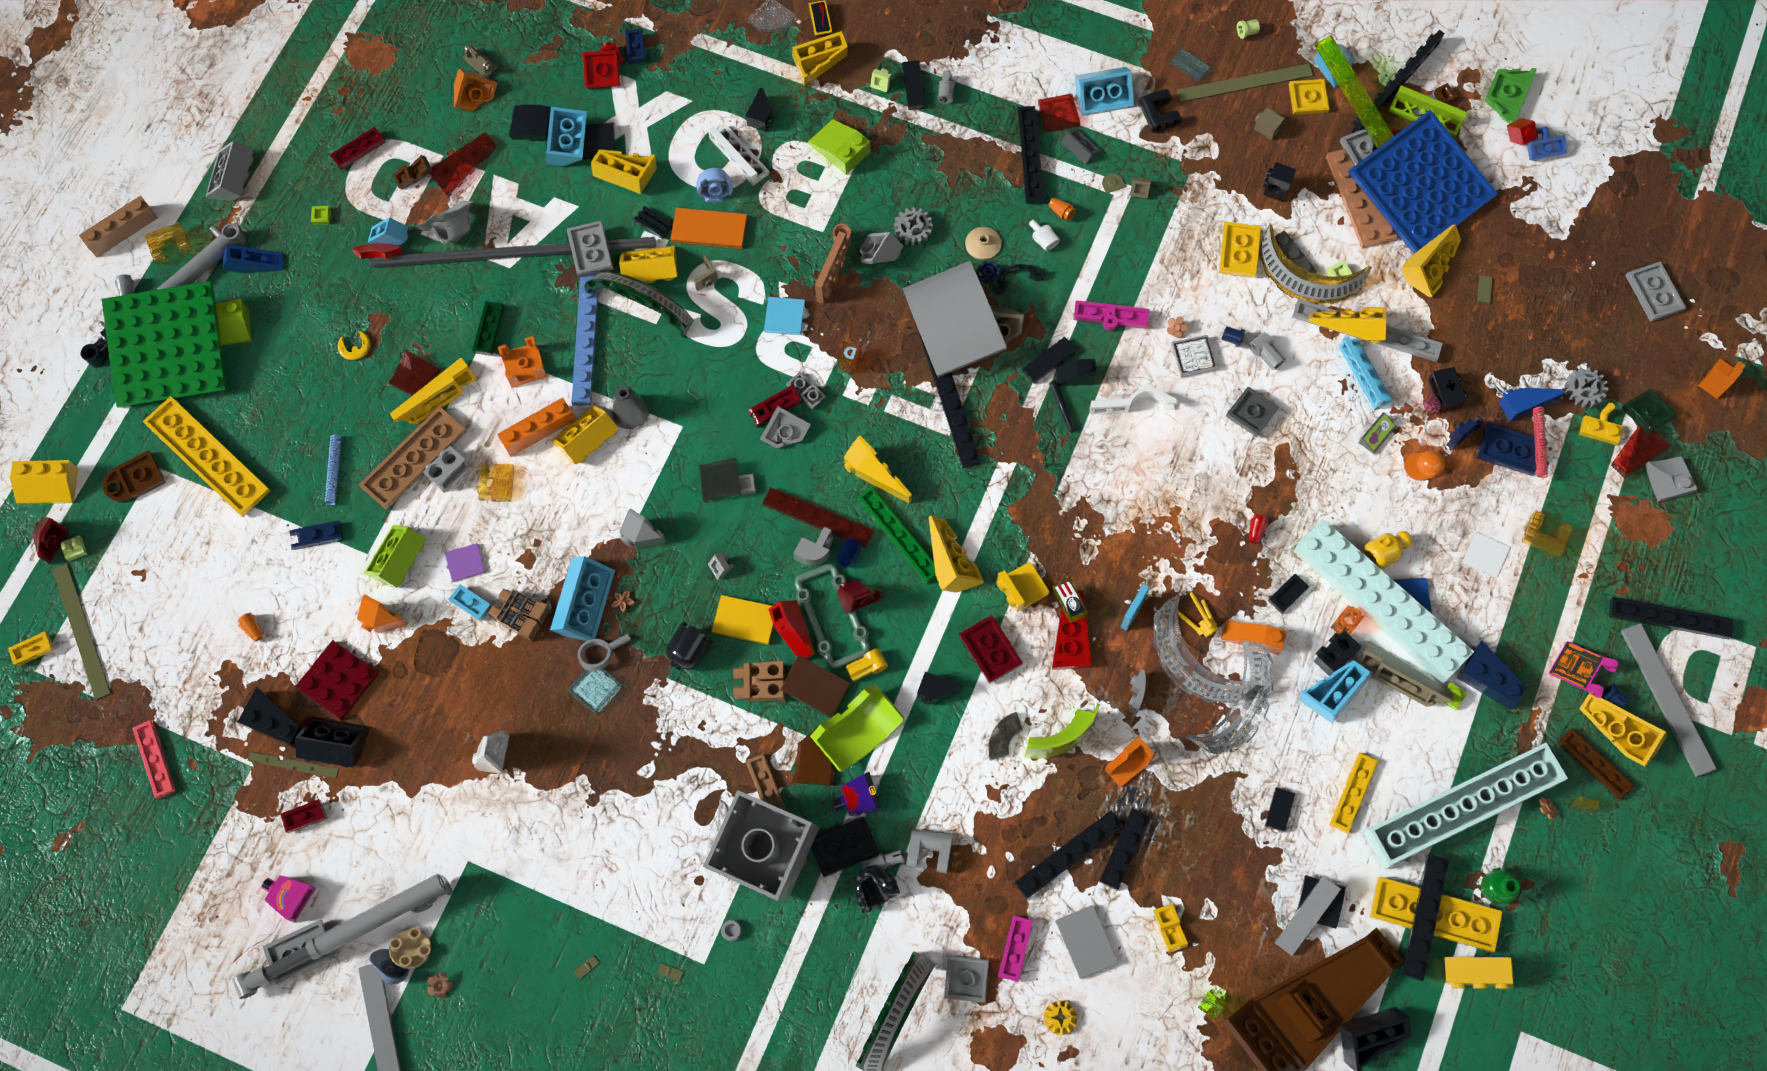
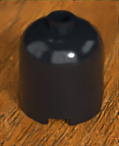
M685 621L681 622L666 647V655L672 661L670 665L679 671L681 668L686 670L695 669L715 644L712 639L709 642L706 641V635L690 625L687 628Z

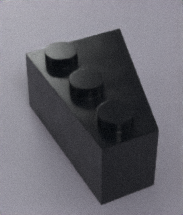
M258 687L255 688L237 723L247 729L294 749L295 737L303 729Z
M1397 1007L1339 1024L1344 1062L1354 1071H1362V1067L1370 1061L1375 1062L1379 1059L1378 1056L1386 1050L1391 1051L1412 1036L1409 1016Z

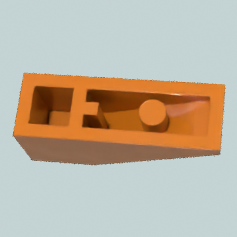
M1226 620L1221 640L1245 646L1246 642L1258 650L1279 655L1284 646L1287 630L1268 625Z

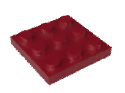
M332 640L295 687L340 720H343L379 673Z

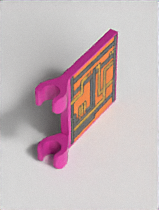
M1567 641L1549 671V675L1583 689L1596 698H1601L1604 688L1591 683L1601 666L1610 672H1615L1618 668V662Z

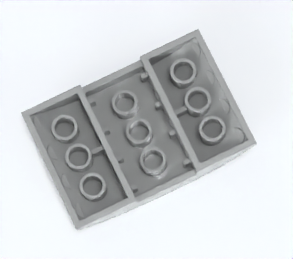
M971 261L903 288L937 377L1007 349Z

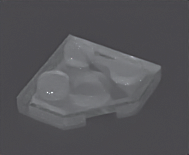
M766 0L747 20L750 25L760 32L785 31L796 20V15L778 1Z

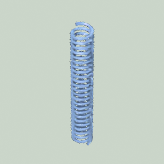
M339 434L330 436L327 489L325 492V503L329 505L336 504L335 493H337L340 443L342 440V436Z

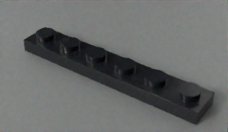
M1035 106L1018 107L1026 204L1044 203Z
M1618 597L1610 599V618L1727 640L1732 638L1733 619Z
M1110 810L1015 881V885L1026 899L1030 898L1124 827L1113 811Z
M1432 854L1426 856L1401 974L1421 982L1425 979L1449 859Z

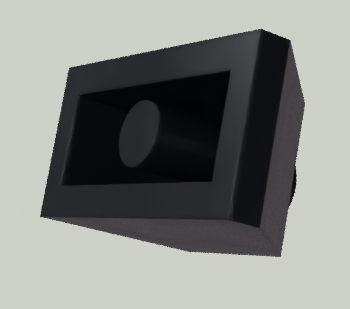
M759 88L746 114V122L750 127L767 132L769 126L773 125L775 117L764 89Z
M1076 359L1057 367V385H1094L1096 380L1095 359Z
M925 672L917 692V698L920 699V702L931 705V703L938 704L961 693L962 684Z

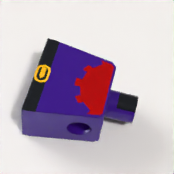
M866 772L842 785L840 788L843 796L832 799L835 811L847 808L849 816L882 811L870 772Z

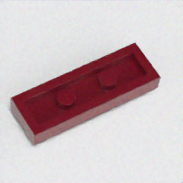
M373 127L331 153L330 156L338 168L342 170L386 142L378 130Z

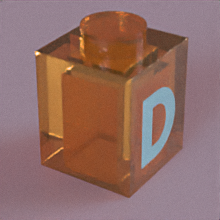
M843 342L837 360L838 368L841 371L856 373L862 356V346Z

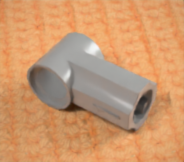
M1266 332L1248 344L1251 352L1256 356H1260L1271 370H1276L1286 360L1275 348L1272 338Z

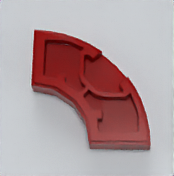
M388 243L366 244L352 248L353 253L361 259L371 257L388 259L402 253L400 246Z

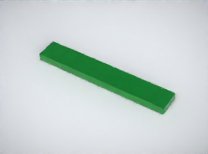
M871 486L857 496V500L926 584L936 578L934 561L877 491Z

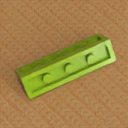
M1402 85L1398 89L1389 109V112L1411 121L1419 118L1413 114L1412 110H1421L1422 114L1431 110L1453 138H1456L1468 114L1466 111ZM1397 101L1404 103L1406 109L1400 110L1395 108ZM1450 122L1457 126L1452 131L1447 129L1445 124Z

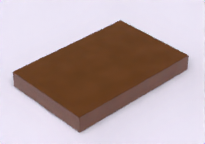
M797 655L780 691L832 718L850 683L801 655Z

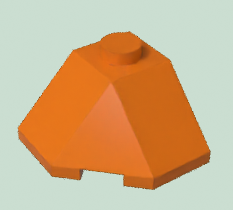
M459 68L454 83V107L472 112L479 105L493 99L498 82L475 72Z
M366 594L363 595L357 620L362 624L360 627L370 633L373 630L379 634L404 627L407 624L401 616L396 613L392 614L393 612L382 603Z

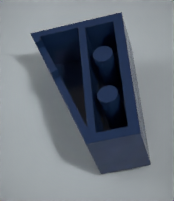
M1481 640L1474 647V652L1467 659L1457 679L1506 708L1512 709L1518 704L1527 687Z

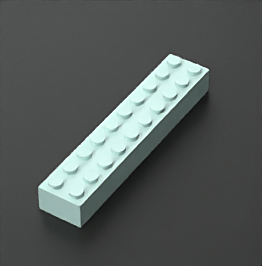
M1322 519L1294 549L1293 552L1441 684L1447 681L1474 652L1325 519Z
M1544 743L1367 829L1363 833L1382 868L1386 869L1530 799L1568 778L1548 744Z

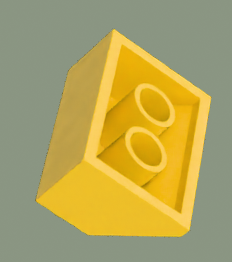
M675 246L621 252L619 265L623 275L645 281L646 283L655 282L657 279L669 281L677 277L678 269Z
M593 405L551 441L569 461L577 465L585 461L587 455L592 451L598 450L606 439L612 438L619 428L605 411Z
M69 460L13 461L10 481L16 503H74L79 468Z

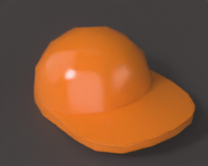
M1435 450L1414 453L1406 458L1404 469L1412 479H1433L1439 477L1444 472L1445 458Z

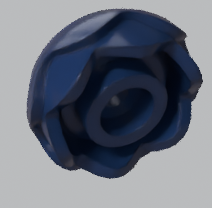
M983 262L977 269L979 279L985 283L995 282L1000 276L999 266L994 262Z

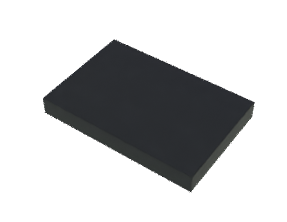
M864 816L816 836L811 846L823 878L880 854Z

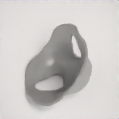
M459 201L447 211L434 214L427 221L419 223L418 228L422 231H431L443 243H455L470 231L469 208L473 202Z

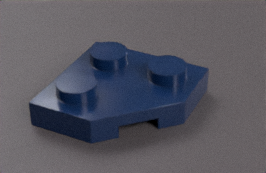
M1477 416L1472 419L1470 418L1465 423L1461 422L1454 428L1455 431L1449 435L1450 440L1446 445L1451 450L1478 430L1484 420Z

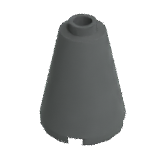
M621 386L615 391L612 416L616 424L621 428L631 430L642 426L647 421L649 407L646 400L628 386Z

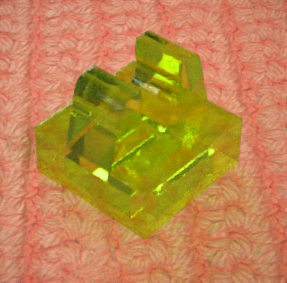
M1211 989L1203 997L1197 1008L1216 1020L1224 1009L1226 1002L1223 995L1221 998L1213 995L1215 990Z

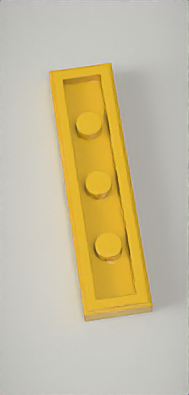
M1361 752L1358 753L1329 826L1346 834L1350 832L1378 760Z

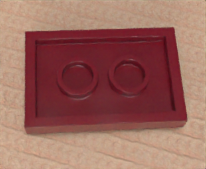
M993 615L959 633L960 639L989 685L1023 665L1022 660Z

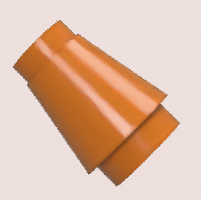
M1055 197L1049 202V207L1062 220L1070 221L1074 217L1076 209L1072 204Z
M251 612L242 615L237 620L239 623L238 627L254 642L264 637L256 616L252 615Z

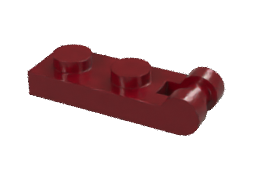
M791 385L751 407L748 413L750 417L754 418V424L759 428L770 421L777 406L787 411L802 403V400L794 386ZM764 410L765 414L761 416L759 413Z

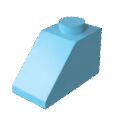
M389 217L372 226L368 243H388L399 246L405 243L408 238V226Z

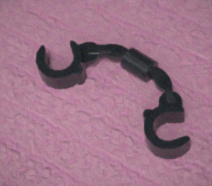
M1025 264L1009 266L1008 269L1003 271L996 282L1004 287L998 289L993 286V292L998 295L1006 292L1008 281H1005V275L1009 272L1012 274L1019 271V269H1027L1030 272L1029 278L1039 282L1045 277V269L1040 276H1036L1034 274L1036 266Z

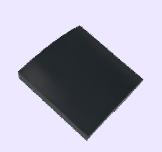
M543 105L514 106L509 137L512 140L528 138L531 141L546 139L551 107Z
M614 122L585 125L582 160L593 159L599 150L616 151Z
M1308 875L1304 876L1297 910L1319 882V878ZM1334 883L1341 890L1317 921V924L1337 929L1346 886Z

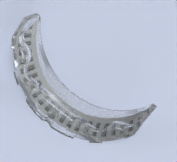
M1175 595L1155 613L1153 620L1155 621L1153 645L1157 649L1160 658L1158 661L1167 676L1173 679L1174 684L1190 696L1194 695L1208 703L1238 702L1259 682L1257 680L1234 681L1220 677L1206 669L1195 659L1187 648L1178 624V603L1180 597Z
M1244 640L1242 644L1244 650V672L1241 686L1257 685L1243 697L1236 699L1226 717L1213 729L1202 734H1187L1186 736L1188 740L1209 753L1221 754L1237 751L1241 744L1244 742L1248 743L1253 738L1267 715L1270 706L1268 702L1269 693L1273 691L1274 687L1270 664H1273L1270 653L1260 643Z

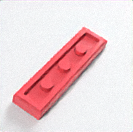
M149 720L133 727L132 729L155 799L159 800L177 792L154 721Z

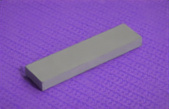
M1322 876L1274 943L1293 956L1341 889Z

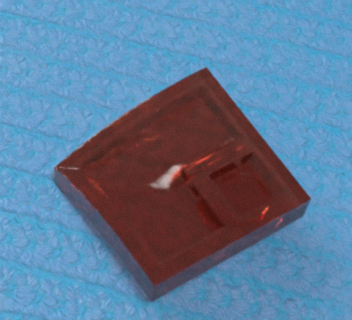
M405 349L401 361L389 381V385L413 396L437 377L441 370Z

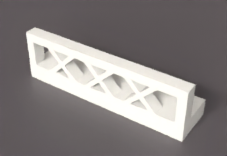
M726 124L718 130L714 125L708 129L711 141L753 186L770 174L769 170ZM726 131L729 134V140H726L722 133ZM731 144L739 145L740 151H737ZM742 156L750 157L751 163H748ZM753 168H760L763 172L757 176V172Z

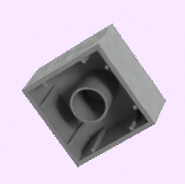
M737 790L703 867L772 899L787 903L820 827Z

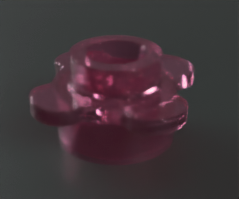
M1429 394L1428 398L1423 401L1424 408L1430 414H1437L1438 410L1441 409L1439 399L1432 394Z

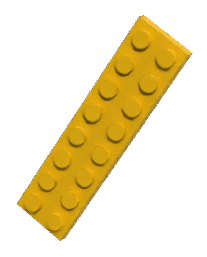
M171 396L142 421L241 517H244L271 492Z

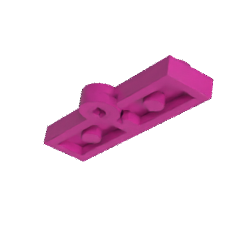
M1076 300L1073 320L1103 323L1104 329L1108 331L1115 330L1117 325L1147 329L1149 309Z

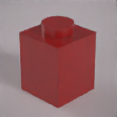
M1520 118L1507 125L1510 142L1525 145L1538 138L1536 124L1533 120Z

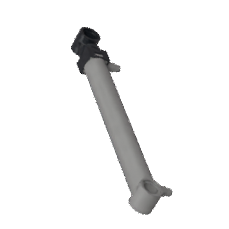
M232 223L225 225L222 231L215 226H211L210 230L217 238L157 289L192 284L223 257L227 244L242 246L246 240L244 234L236 224ZM103 321L98 322V326L101 329L99 333L106 340L100 336L94 343L85 344L80 349V356L92 367L103 365L106 355L109 354L105 323Z

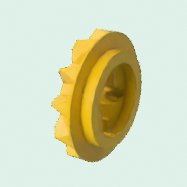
M1061 1000L1049 1004L1044 1012V1023L1048 1030L1057 1035L1070 1033L1077 1023L1075 1008L1068 1002ZM1059 1008H1061L1063 1015L1070 1017L1063 1020L1062 1027L1059 1020L1051 1018L1058 1015Z

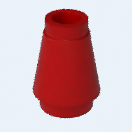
M1254 514L1253 518L1250 519L1249 542L1254 544L1260 543L1269 525L1267 517Z

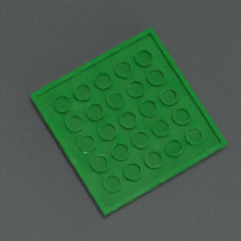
M206 281L101 299L117 408L166 401L170 396L173 399L228 391L213 282Z

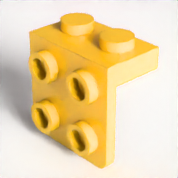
M1026 563L1008 574L1005 570L998 573L997 586L1001 591H1004L1007 596V602L1012 608L1014 607L1016 612L1025 609L1049 594L1048 588L1032 563Z

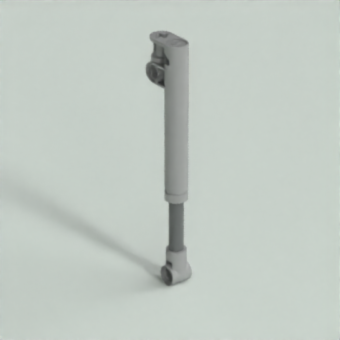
M437 873L316 936V938L307 941L305 947L267 967L261 966L253 972L237 975L232 979L239 999L253 996L258 992V988L271 983V979L311 958L317 960L323 957V955L344 946L408 911L420 913L433 906L432 903L437 901V898L445 894H453L449 881L445 876Z

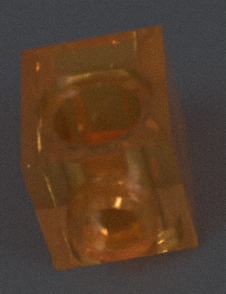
M1348 605L1330 628L1338 634L1345 630L1350 635L1364 616L1361 615L1360 610L1356 607ZM1344 618H1350L1353 624L1346 623Z

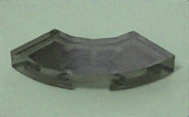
M1017 712L1004 717L993 729L988 745L990 761L1009 756L1010 741L1015 735L1022 732Z

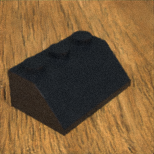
M312 717L295 737L296 758L354 768L362 756L369 727Z

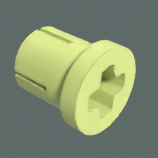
M1257 19L1246 22L1242 20L1237 23V33L1241 39L1259 33L1260 25Z

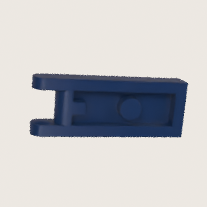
M340 521L289 531L290 536L297 535L298 543L291 544V550L343 541Z

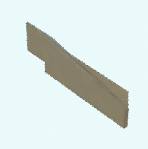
M1368 641L1357 663L1375 672L1372 678L1426 707L1445 701L1451 703L1454 695L1453 692L1373 642Z

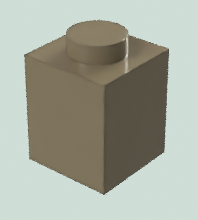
M1266 108L1263 113L1259 112L1256 116L1254 130L1272 140L1282 128L1285 118Z

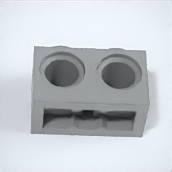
M449 446L440 452L439 457L426 466L423 473L436 487L444 492L470 465L463 456ZM451 459H456L453 463L448 464ZM438 472H442L440 476L435 477Z

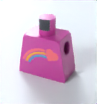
M282 875L278 877L276 882L270 878L265 879L261 886L262 889L269 892L265 902L286 920L293 923L296 922L316 888Z

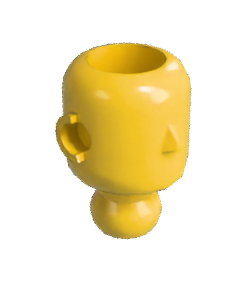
M1400 531L1396 536L1390 533H1383L1365 545L1364 555L1381 570L1401 559L1403 548L1406 549L1412 545V537L1407 531Z

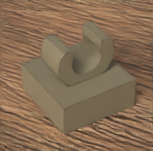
M1133 176L1130 196L1148 199L1151 179Z

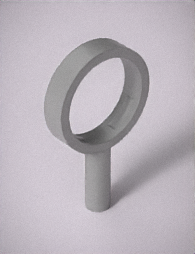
M626 634L609 644L601 639L586 641L578 650L580 665L589 671H598L605 668L612 659L611 651L630 642L629 635ZM599 645L608 650L606 658L598 664L591 665L582 660L584 651L591 646Z

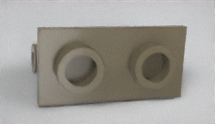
M472 45L465 46L466 54L462 58L482 76L488 77L498 68L479 49Z

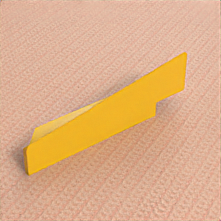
M460 358L392 411L390 415L395 422L408 421L411 424H418L432 414L439 406L442 408L462 395L464 392L461 390V387L477 379L464 360Z

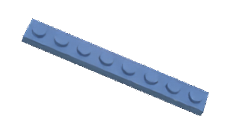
M596 274L580 277L571 400L573 406H591L599 291L592 289L590 294L585 292L584 285Z

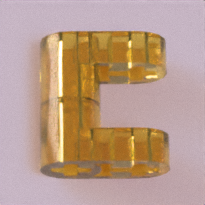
M180 222L145 235L151 256L156 264L166 261L162 246L176 241L182 254L192 251L185 229Z
M1535 510L1529 519L1521 542L1559 558L1565 549L1573 526L1562 522L1555 537L1543 533L1539 529L1545 514Z

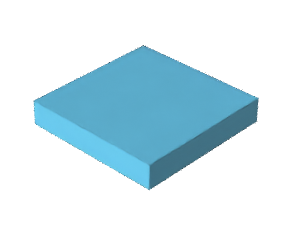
M768 297L764 332L801 335L805 300Z
M1142 585L1125 614L1120 628L1126 631L1129 629L1147 597L1148 586Z

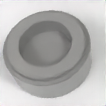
M728 920L722 925L721 934L725 940L734 942L741 937L742 927L737 921Z

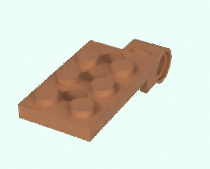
M838 224L834 227V244L815 284L817 302L824 304L826 298H830L832 284L838 280V271L844 267L845 256L852 242L851 229L846 224Z

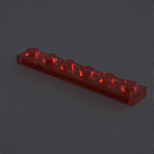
M770 487L762 503L764 507L819 530H823L826 527L831 530L832 535L867 549L874 534V530L772 487Z

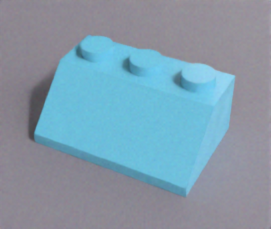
M1127 67L1075 75L1076 94L1082 115L1134 106L1131 70Z
M551 107L546 164L566 166L582 160L587 111Z

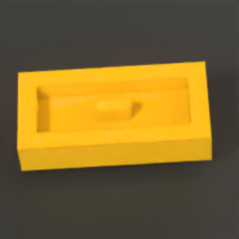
M42 632L9 647L8 650L13 665L18 667L53 651L54 648L49 634Z

